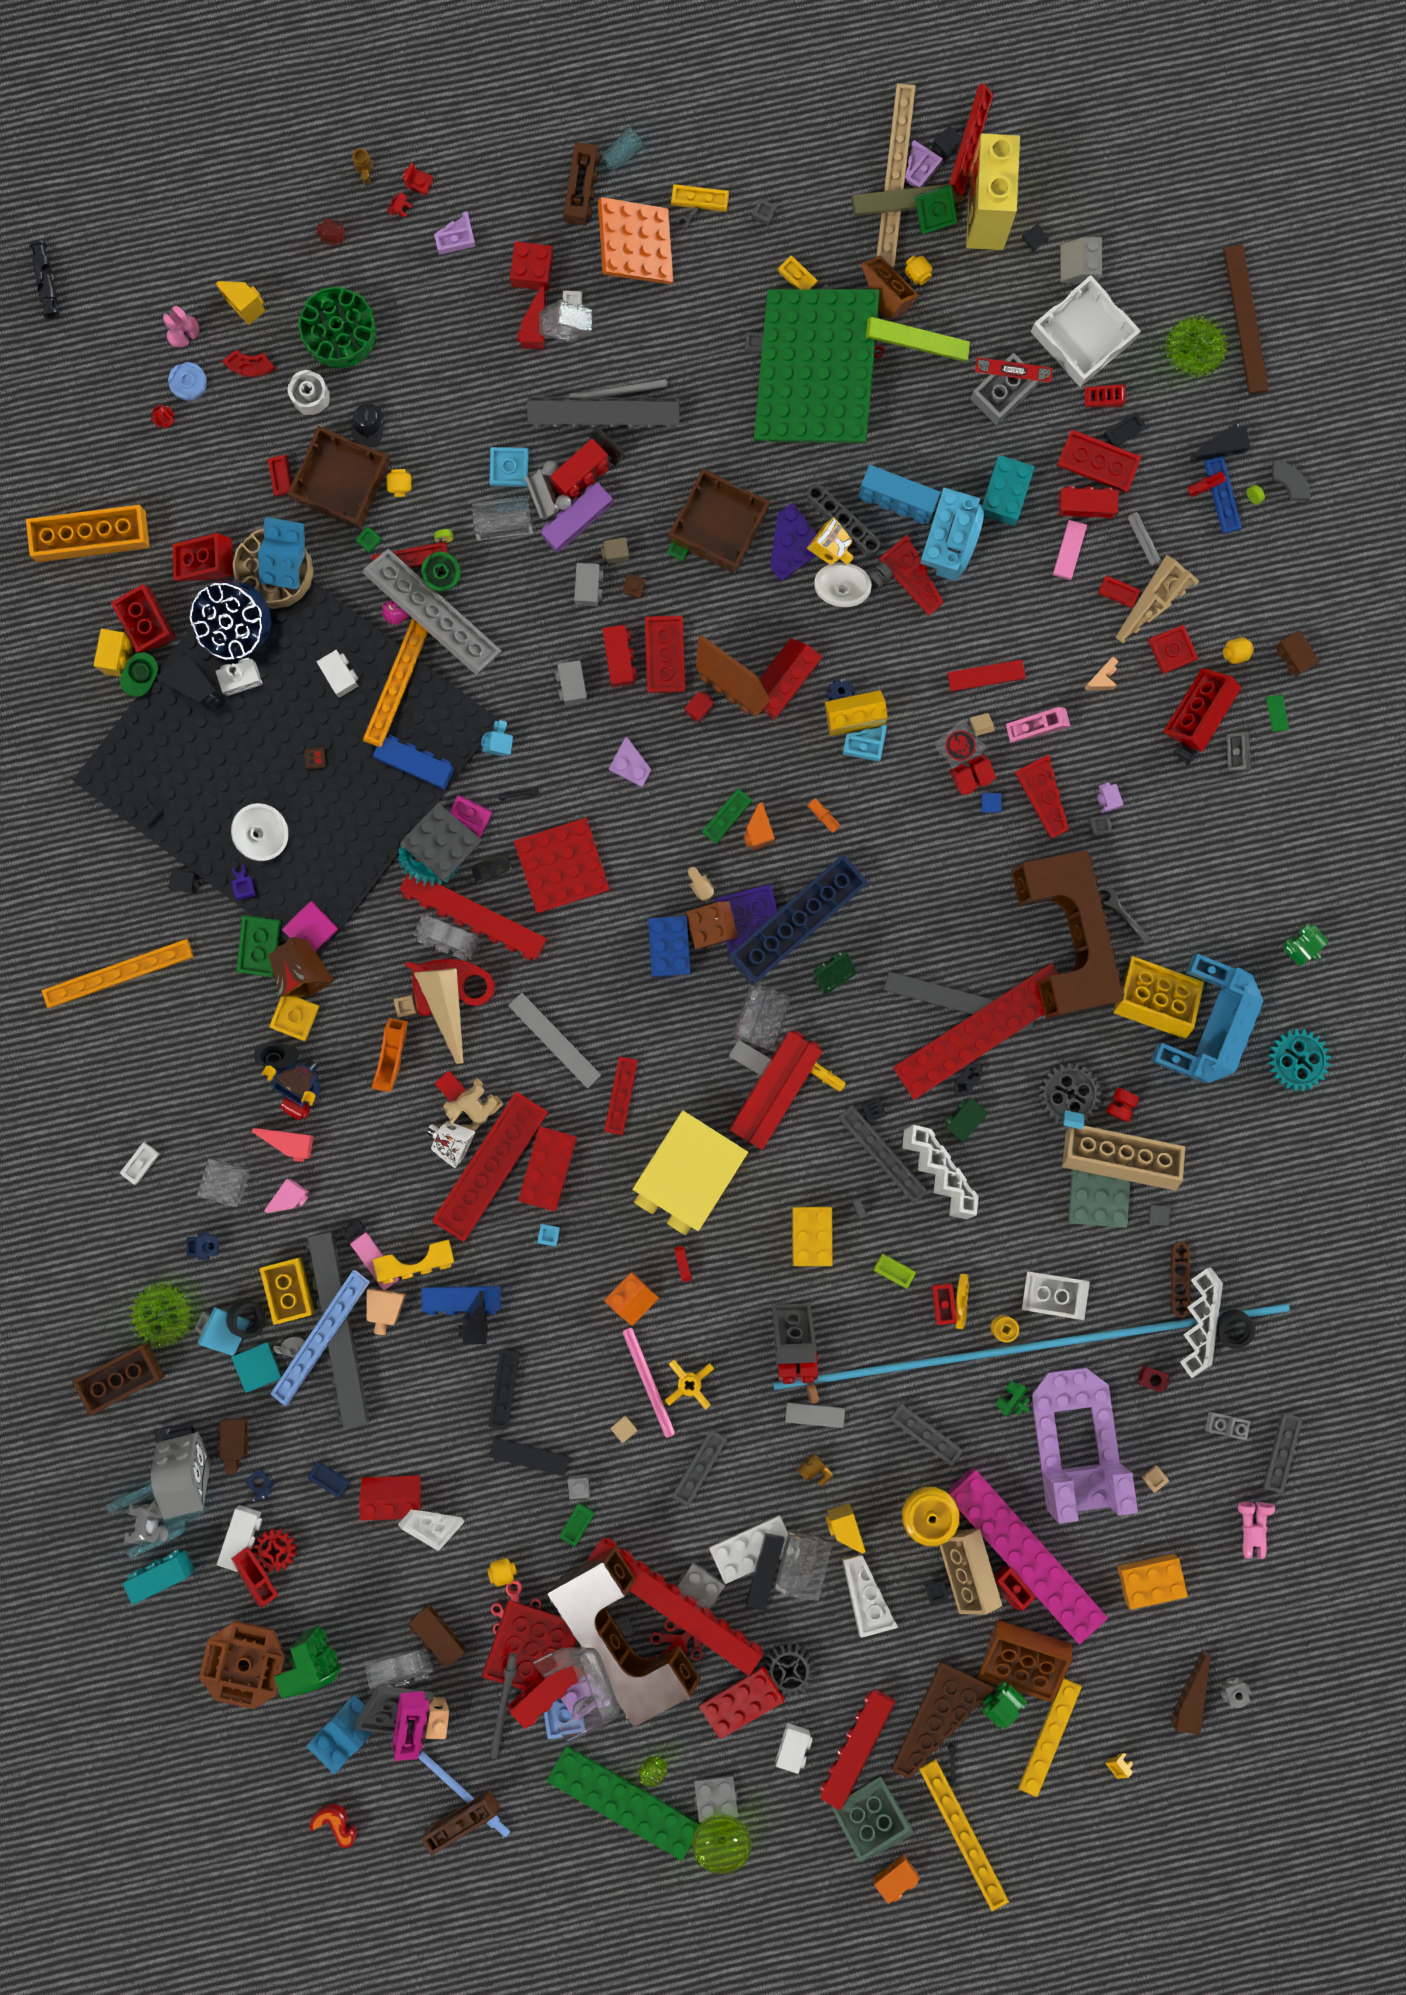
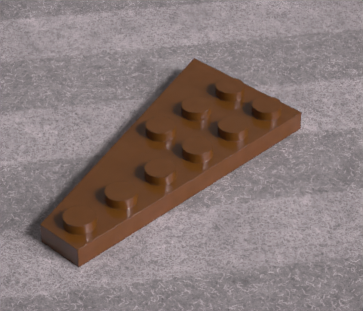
M940 1661L891 1770L910 1779L922 1767L927 1758L937 1751L942 1742L951 1736L967 1719L976 1706L978 1707L995 1687Z

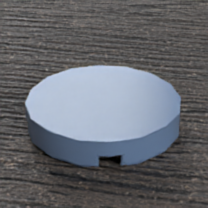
M184 362V364L176 365L170 371L168 383L176 397L190 401L199 398L205 392L207 378L197 364Z

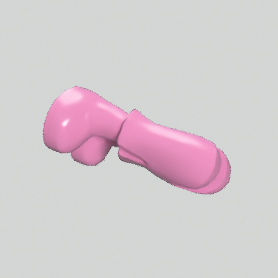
M174 306L172 307V313L169 315L165 313L163 315L164 323L169 328L167 340L174 347H185L189 344V340L184 332L191 339H195L199 334V323L194 317L186 316L182 308Z
M1252 1502L1238 1503V1512L1243 1516L1244 1558L1251 1559L1253 1556V1546H1256L1258 1559H1265L1267 1552L1266 1532L1268 1529L1266 1521L1267 1516L1274 1514L1275 1505L1263 1502H1256L1255 1504ZM1256 1510V1524H1253V1515Z

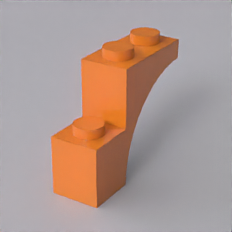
M388 1019L384 1028L382 1049L372 1089L386 1092L392 1091L400 1071L401 1054L406 1041L408 1021Z

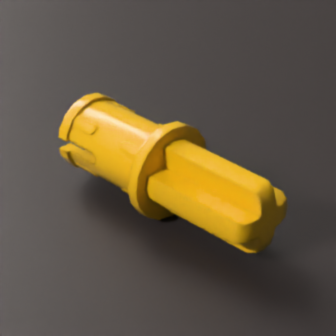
M817 1062L810 1071V1073L821 1079L822 1083H827L837 1091H841L845 1086L843 1080L832 1074L831 1070L828 1071Z

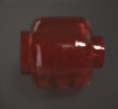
M325 218L322 224L318 223L317 235H320L322 243L332 246H338L339 243H343L345 227H342L340 221Z

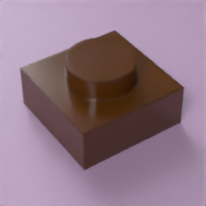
M627 574L622 594L640 599L646 579Z

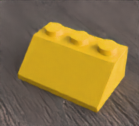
M881 690L825 702L830 736L886 725V702Z
M850 1504L827 1510L829 1516L825 1518L831 1536L835 1535L837 1541L860 1553H865L866 1551Z

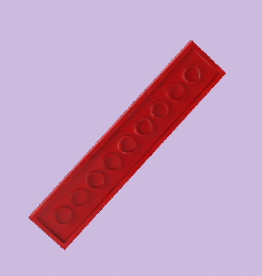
M1052 963L894 1066L893 1070L912 1099L915 1100L1045 1014L1037 981L1059 975Z

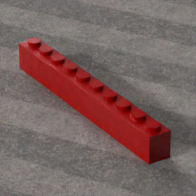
M603 1537L588 1561L615 1546L636 1578L629 1591L750 1676L764 1653L759 1644L754 1641L751 1643L745 1639L746 1636L741 1631L731 1629L728 1622L722 1618L717 1619L713 1616V1612L707 1607L702 1608L696 1604L697 1601L690 1595L686 1597L680 1593L681 1589L678 1586L668 1584L664 1581L665 1578L661 1574L653 1573L648 1569L647 1564L633 1559V1555L629 1551L619 1549L616 1546V1542L612 1539H605Z

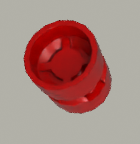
M1117 1088L1113 1095L1114 1102L1109 1103L1105 1112L1128 1123L1133 1114L1131 1109L1136 1108L1140 1098L1124 1089Z

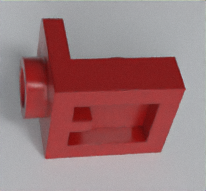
M412 163L404 170L402 176L406 188L427 196L434 180L432 175L415 169V165Z

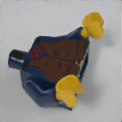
M309 1060L305 1066L296 1061L293 1065L284 1069L266 1066L262 1072V1075L268 1076V1081L274 1078L273 1089L302 1108L307 1101L312 1106L313 1102L319 1097L320 1084L317 1081L318 1075L315 1073L318 1065L312 1060Z

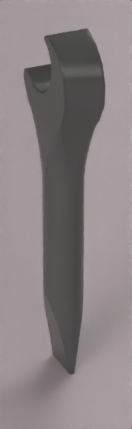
M1111 888L1103 889L1102 891L1109 894V900L1102 902V905L1117 912L1145 944L1148 943L1151 938L1125 911L1119 902L1115 890Z

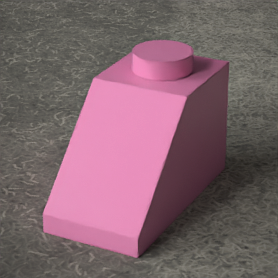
M286 1179L264 1211L270 1213L298 1208V1206L302 1207L308 1199L306 1195L309 1191L292 1179Z

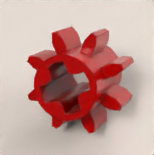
M160 404L151 411L153 415L151 420L158 428L162 426L165 429L174 422L172 416L175 413L168 405L164 407Z

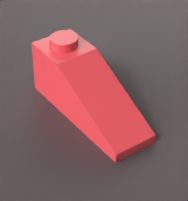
M260 1128L252 1129L254 1134L285 1155L293 1157V1161L304 1162L305 1159H310L313 1135Z

